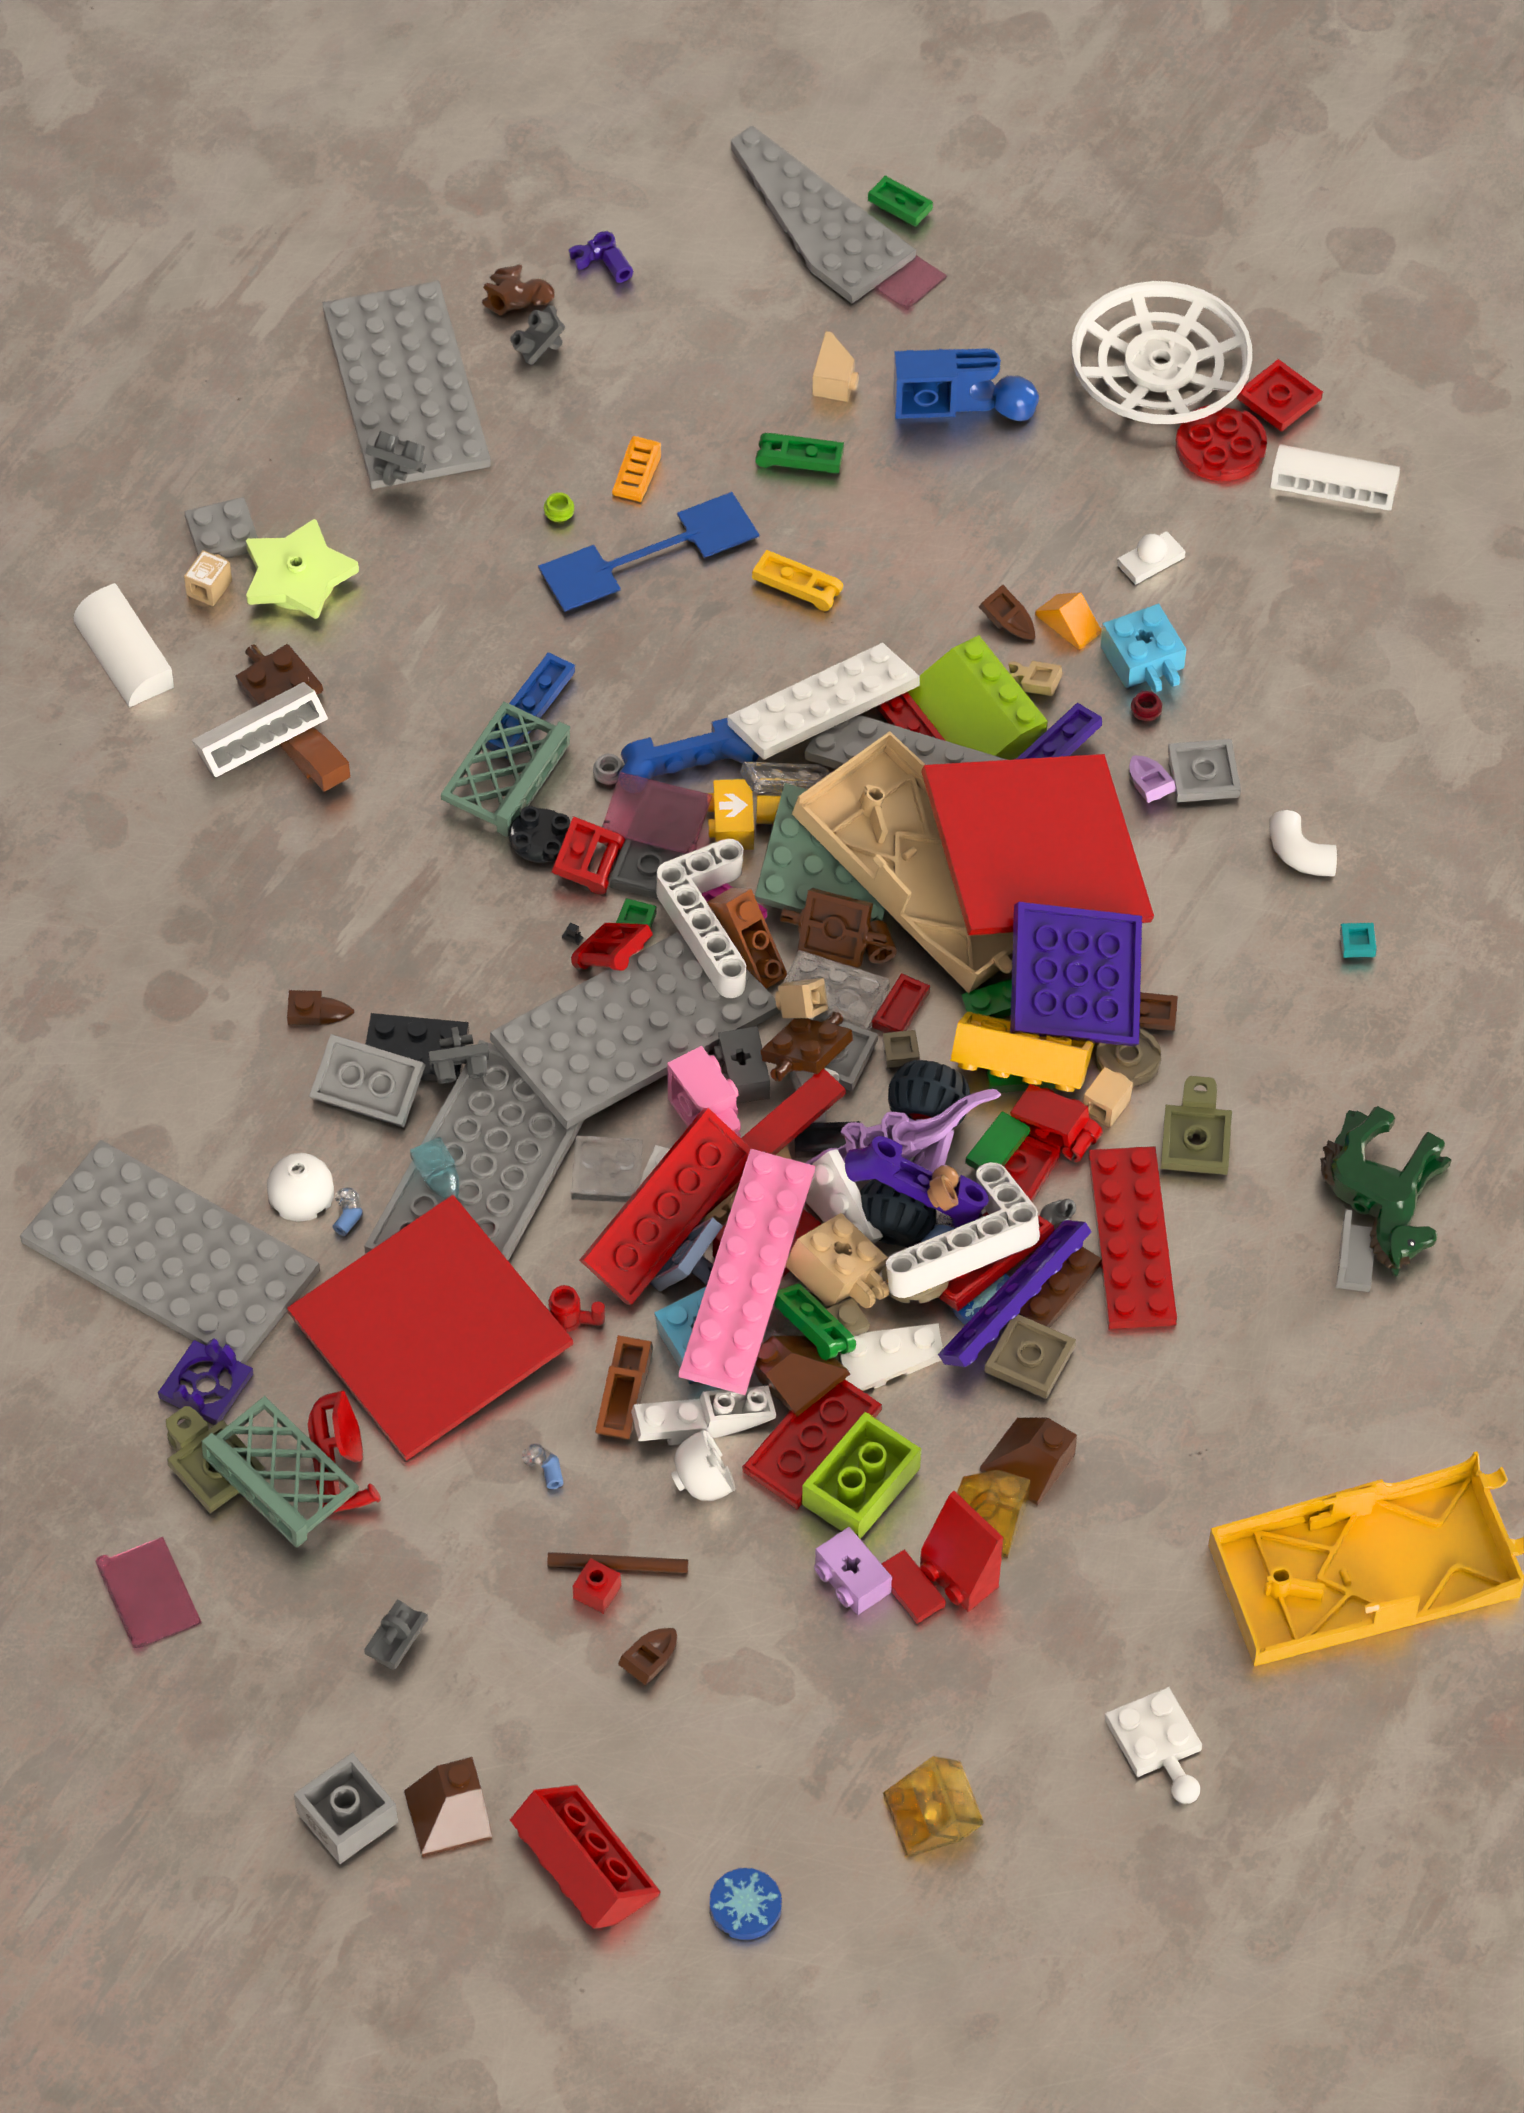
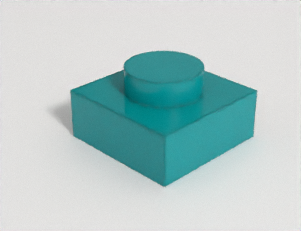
M1374 923L1341 924L1340 936L1343 958L1376 957L1377 947Z

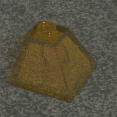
M1000 1470L963 1476L957 1494L1003 1536L1002 1557L1008 1558L1029 1501L1031 1480Z

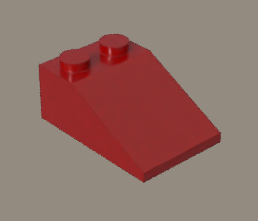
M953 1491L949 1494L921 1548L920 1569L931 1582L936 1581L944 1589L946 1596L953 1604H960L969 1612L999 1587L1003 1536L960 1495Z

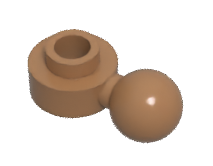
M943 1165L936 1168L932 1174L930 1189L927 1190L928 1197L935 1208L940 1207L943 1211L958 1205V1198L954 1189L958 1184L959 1176L957 1171L951 1166Z

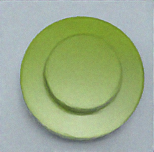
M553 493L544 503V514L552 521H566L574 514V503L565 493Z

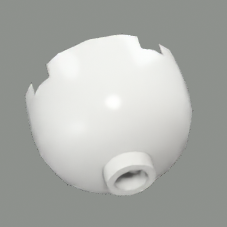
M295 1153L280 1159L271 1169L267 1179L269 1204L279 1211L281 1217L287 1220L300 1222L316 1218L317 1213L321 1212L324 1208L327 1210L331 1206L334 1198L331 1172L323 1161L310 1154Z
M707 1430L697 1432L681 1443L676 1450L674 1458L676 1470L671 1473L680 1491L687 1489L692 1497L701 1501H713L723 1498L736 1489L729 1467L724 1466L720 1458L722 1453Z

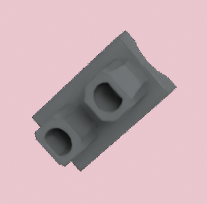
M548 305L543 311L534 310L528 317V329L525 332L516 330L510 337L514 349L522 353L526 363L533 365L548 347L557 350L563 344L559 335L563 332L565 326L557 316L556 307Z
M380 431L374 447L367 445L365 454L389 461L387 465L378 463L376 467V472L384 474V484L392 486L396 479L406 480L407 472L401 471L400 466L421 473L425 472L427 465L421 463L425 446L406 440L402 455L400 456L394 454L399 437Z
M458 1027L451 1028L452 1037L439 1039L440 1048L443 1050L428 1052L429 1067L434 1069L439 1084L456 1081L454 1065L467 1064L469 1078L475 1079L486 1076L487 1060H489L488 1042L469 1045L473 1044L472 1034L459 1036Z
M397 1599L389 1613L383 1617L380 1622L381 1625L365 1647V1655L377 1660L378 1663L390 1669H396L428 1621V1614L416 1611Z

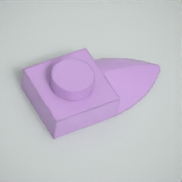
M1132 756L1129 765L1130 774L1135 788L1147 803L1161 799L1165 795L1176 791L1174 780L1158 762L1144 756Z

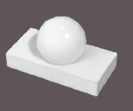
M1167 531L1161 535L1147 534L1139 540L1137 548L1117 558V566L1136 585L1185 558V550Z

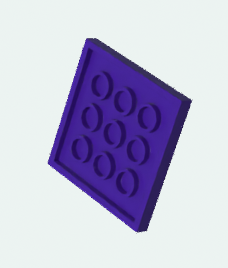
M1026 902L1014 904L1010 1033L1023 1032L1039 1034L1040 1037L1048 1035L1055 1038H1070L1077 1041L1090 1040L1096 1043L1133 1047L1138 1045L1140 1029L1142 916Z

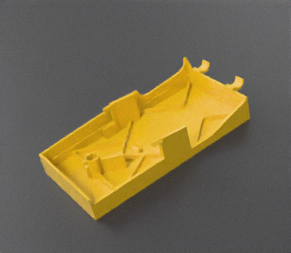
M1476 1451L1463 1463L1401 1482L1385 1483L1383 1479L1211 1528L1208 1547L1253 1666L1520 1597L1524 1584V1575L1516 1556L1524 1554V1537L1515 1540L1509 1538L1490 1490L1499 1488L1508 1481L1503 1467H1500L1491 1474L1482 1473L1480 1471L1479 1454Z

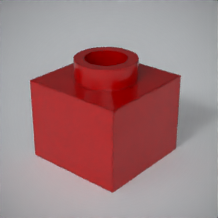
M590 1558L573 1584V1599L604 1614L621 1588V1573Z

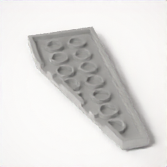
M751 125L731 139L732 151L745 171H749L754 179V185L757 190L761 191L765 196L768 207L785 233H788L794 241V247L797 252L801 253L805 258L806 266L810 272L851 304L915 258L916 250L754 126Z

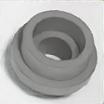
M604 754L594 763L593 775L597 781L603 784L619 782V772L624 764L618 756Z

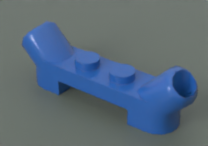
M728 718L711 722V733L654 747L651 737L629 743L621 751V757L625 765L619 772L618 780L625 791L631 794H639L643 792L648 781L655 776L677 773L682 769L698 765H708L711 762L726 758L750 766L757 761L759 755L728 726Z

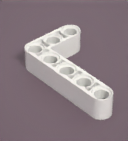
M724 839L664 862L657 869L656 894L659 901L717 992L726 998H735L744 992L746 963L701 893L732 882L741 876L744 849L734 839Z
M986 1163L981 1165L976 1171L977 1183L984 1188L989 1197V1202L985 1206V1210L989 1215L889 1256L886 1261L888 1287L892 1295L899 1298L913 1296L1029 1248L1039 1241L1040 1231L1037 1208L1005 1167L998 1163Z

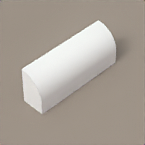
M1280 444L1273 467L1271 488L1391 511L1400 467Z
M116 583L93 592L79 604L74 613L73 621L128 707H132L174 688L171 667Z
M302 682L192 739L209 771L217 777L327 720L328 717L315 691Z

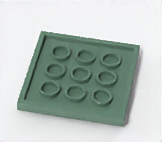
M784 783L754 895L756 901L779 909L786 908L801 913L806 905L808 890L815 888L873 903L870 922L883 921L885 908L792 815L798 796L808 789Z

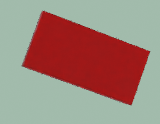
M901 973L874 1016L872 1028L883 1033L907 1031L929 995L930 985Z
M905 1549L881 1563L892 1576V1594L916 1624L945 1607L946 1600Z

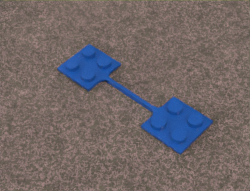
M733 492L677 512V516L686 529L685 533L616 558L610 562L603 560L596 547L591 545L538 566V569L565 612L620 591L621 588L611 573L615 567L683 541L694 542L702 556L706 558L758 538L759 533Z

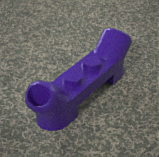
M876 1136L867 1147L850 1149L845 1156V1171L849 1180L857 1182L876 1179L894 1188L896 1191L904 1193L922 1202L924 1205L950 1216L954 1229L982 1218L981 1211L989 1202L988 1194L981 1185L961 1175L954 1189L958 1198V1205L947 1211H943L940 1207L935 1208L927 1194V1190L930 1189L933 1172L901 1157L903 1145L884 1136Z

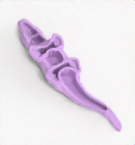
M988 1089L970 1094L955 1102L941 1114L924 1120L915 1121L909 1119L905 1113L890 1111L883 1116L881 1124L866 1127L863 1123H848L841 1130L846 1144L839 1148L824 1150L819 1155L808 1160L806 1164L812 1165L825 1153L838 1149L845 1163V1156L850 1149L867 1147L876 1136H884L903 1145L901 1157L910 1159L923 1149L928 1148L929 1145L942 1140L971 1109L984 1102L999 1098L1001 1093L996 1089Z

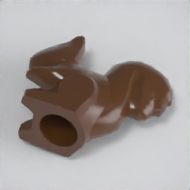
M518 264L516 266L499 268L490 276V279L495 284L486 283L483 286L488 296L482 300V305L502 316L511 310L527 307L531 303L536 306L546 305L554 299L555 291L548 282L542 279H531L526 283L520 281L522 265Z

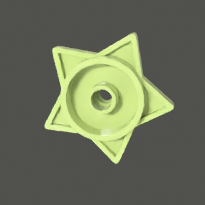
M315 519L285 538H249L246 540L247 550L257 569L246 594L249 605L274 603L286 609L301 610L317 619L320 616L324 601L331 594L333 587L359 572L356 560L327 547L319 524Z

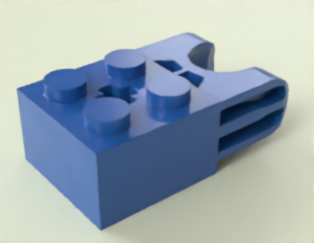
M986 348L895 351L893 382L895 419L956 417V412L988 411L993 409L996 401V396H992L995 384L990 380L994 379L1000 371L1001 360L999 355L994 350Z

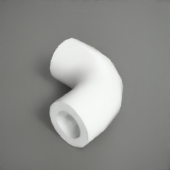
M1282 810L1271 815L1269 818L1271 841L1274 851L1285 864L1301 873L1316 876H1335L1337 863L1336 845L1317 844L1308 841L1302 834L1301 816L1294 811Z

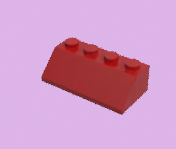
M578 1785L533 1790L510 1818L511 1823L518 1830L519 1837L531 1847L538 1856L542 1867L551 1873L558 1882L562 1893L571 1899L580 1911L582 1919L591 1925L593 1929L616 1925L661 1893Z

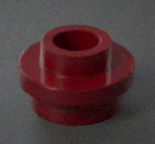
M1142 691L1133 698L1131 712L1137 719L1151 721L1160 716L1162 702L1154 692Z

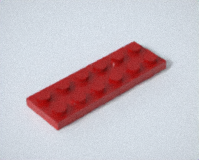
M703 1108L579 1261L626 1305H632L744 1168L751 1148L709 1108Z
M1156 1146L1089 1150L1088 1158L1100 1258H1102L1101 1270L1108 1329L1176 1326L1177 1313Z

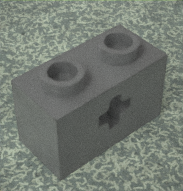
M757 1026L718 1032V1046H713L714 1056L719 1064L722 1065L723 1076L726 1080L731 1079L738 1090L739 1096L736 1097V1104L770 1099V1077L766 1062L762 1061L760 1051L762 1044Z

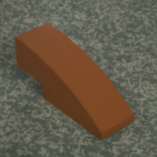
M314 727L279 744L307 779L312 777L323 792L350 778L348 760Z
M617 1336L612 1365H609L595 1431L596 1434L630 1440L634 1427L631 1411L634 1404H640L653 1352L651 1341Z

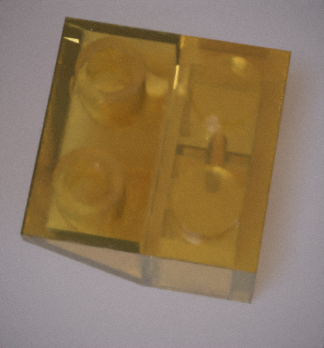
M932 1756L883 1792L906 1856H914L960 1842L984 1824L965 1771L959 1760Z

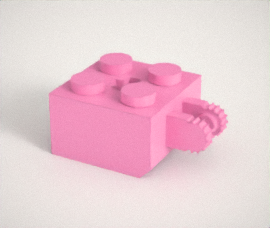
M700 1046L668 1062V1100L687 1127H689L703 1108H709L741 1138V1133H739L741 1122L737 1119L739 1112L736 1106V1097L739 1096L738 1090L731 1079L726 1080L723 1076L720 1064L715 1056H709L704 1048Z

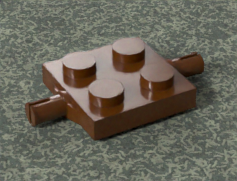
M288 643L266 656L261 653L256 645H251V648L248 647L245 653L254 664L236 675L237 683L256 706L302 682L312 688L316 695L324 691L322 683Z
M815 888L808 890L806 905L801 913L784 908L781 913L782 917H780L781 922L798 925L800 935L798 953L856 968L862 966L865 948L868 944L886 948L888 945L887 940H889V935L871 931L870 919L873 903Z
M833 1012L822 1022L809 1018H794L760 1050L762 1061L777 1065L771 1070V1077L775 1081L778 1080L780 1082L789 1072L806 1071L818 1074L853 1041L852 1029L839 1026L843 1023V1016L839 1012Z

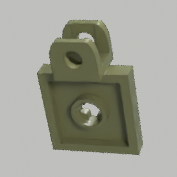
M1189 1076L1184 1084L1182 1105H1165L1161 1169L1228 1174L1232 1110L1216 1109L1217 1084L1213 1078ZM1202 1085L1207 1091L1194 1090V1088ZM1193 1134L1200 1135V1140L1205 1142L1200 1145H1194L1188 1139H1192Z
M184 1406L166 1419L168 1442L176 1452L167 1458L168 1466L206 1510L212 1513L239 1493L219 1472L209 1471L211 1469L210 1464L203 1458L202 1440L211 1433L216 1436L228 1425L224 1420H221L209 1429L207 1422L196 1410L189 1406ZM181 1419H185L182 1423L177 1425ZM233 1434L226 1440L232 1448H247L236 1434ZM241 1456L245 1461L247 1460V1456ZM251 1456V1466L256 1471H265V1467L256 1457Z

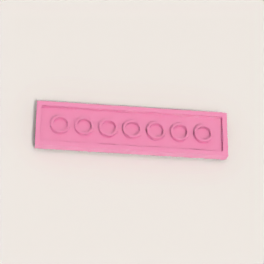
M750 1149L680 1367L679 1377L746 1395L816 1166Z

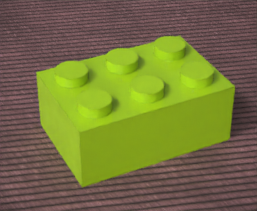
M864 1412L803 1484L802 1505L841 1531L850 1527L861 1540L920 1470L921 1448L867 1412Z

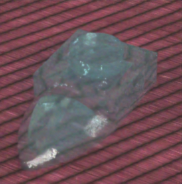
M441 1137L411 1149L410 1157L426 1184L434 1192L446 1199L452 1194L457 1198L460 1185L455 1161Z

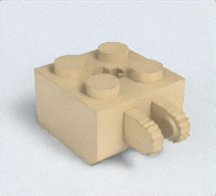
M842 1213L798 1238L786 1263V1267L826 1306H834L851 1296L863 1308H870L875 1304L876 1299H884L890 1292L886 1281L884 1282L879 1276L888 1257Z

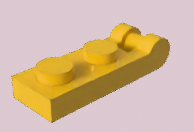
M769 550L764 552L752 571V579L811 602L817 609L824 612L831 608L834 603L833 597L838 596L844 587L843 583L836 577ZM817 586H818V587H821V588H823L824 590H823V591L818 590V589H816V587H817Z

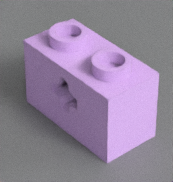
M847 1527L815 1549L814 1569L822 1581H829L836 1589L835 1593L841 1604L846 1608L850 1606L857 1615L891 1593L892 1576L850 1527Z

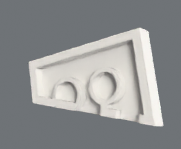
M838 1149L828 1151L812 1164L816 1167L806 1203L824 1223L842 1213L875 1244L883 1238L880 1230L874 1228L870 1221H867L862 1208L861 1194L855 1182L848 1179L845 1163Z
M937 1323L865 1332L854 1336L856 1349L853 1352L847 1354L839 1352L840 1363L851 1374L846 1380L860 1390L865 1391L871 1387L876 1389L886 1385V1381L901 1374L909 1375L941 1361L938 1354L943 1349L939 1324Z

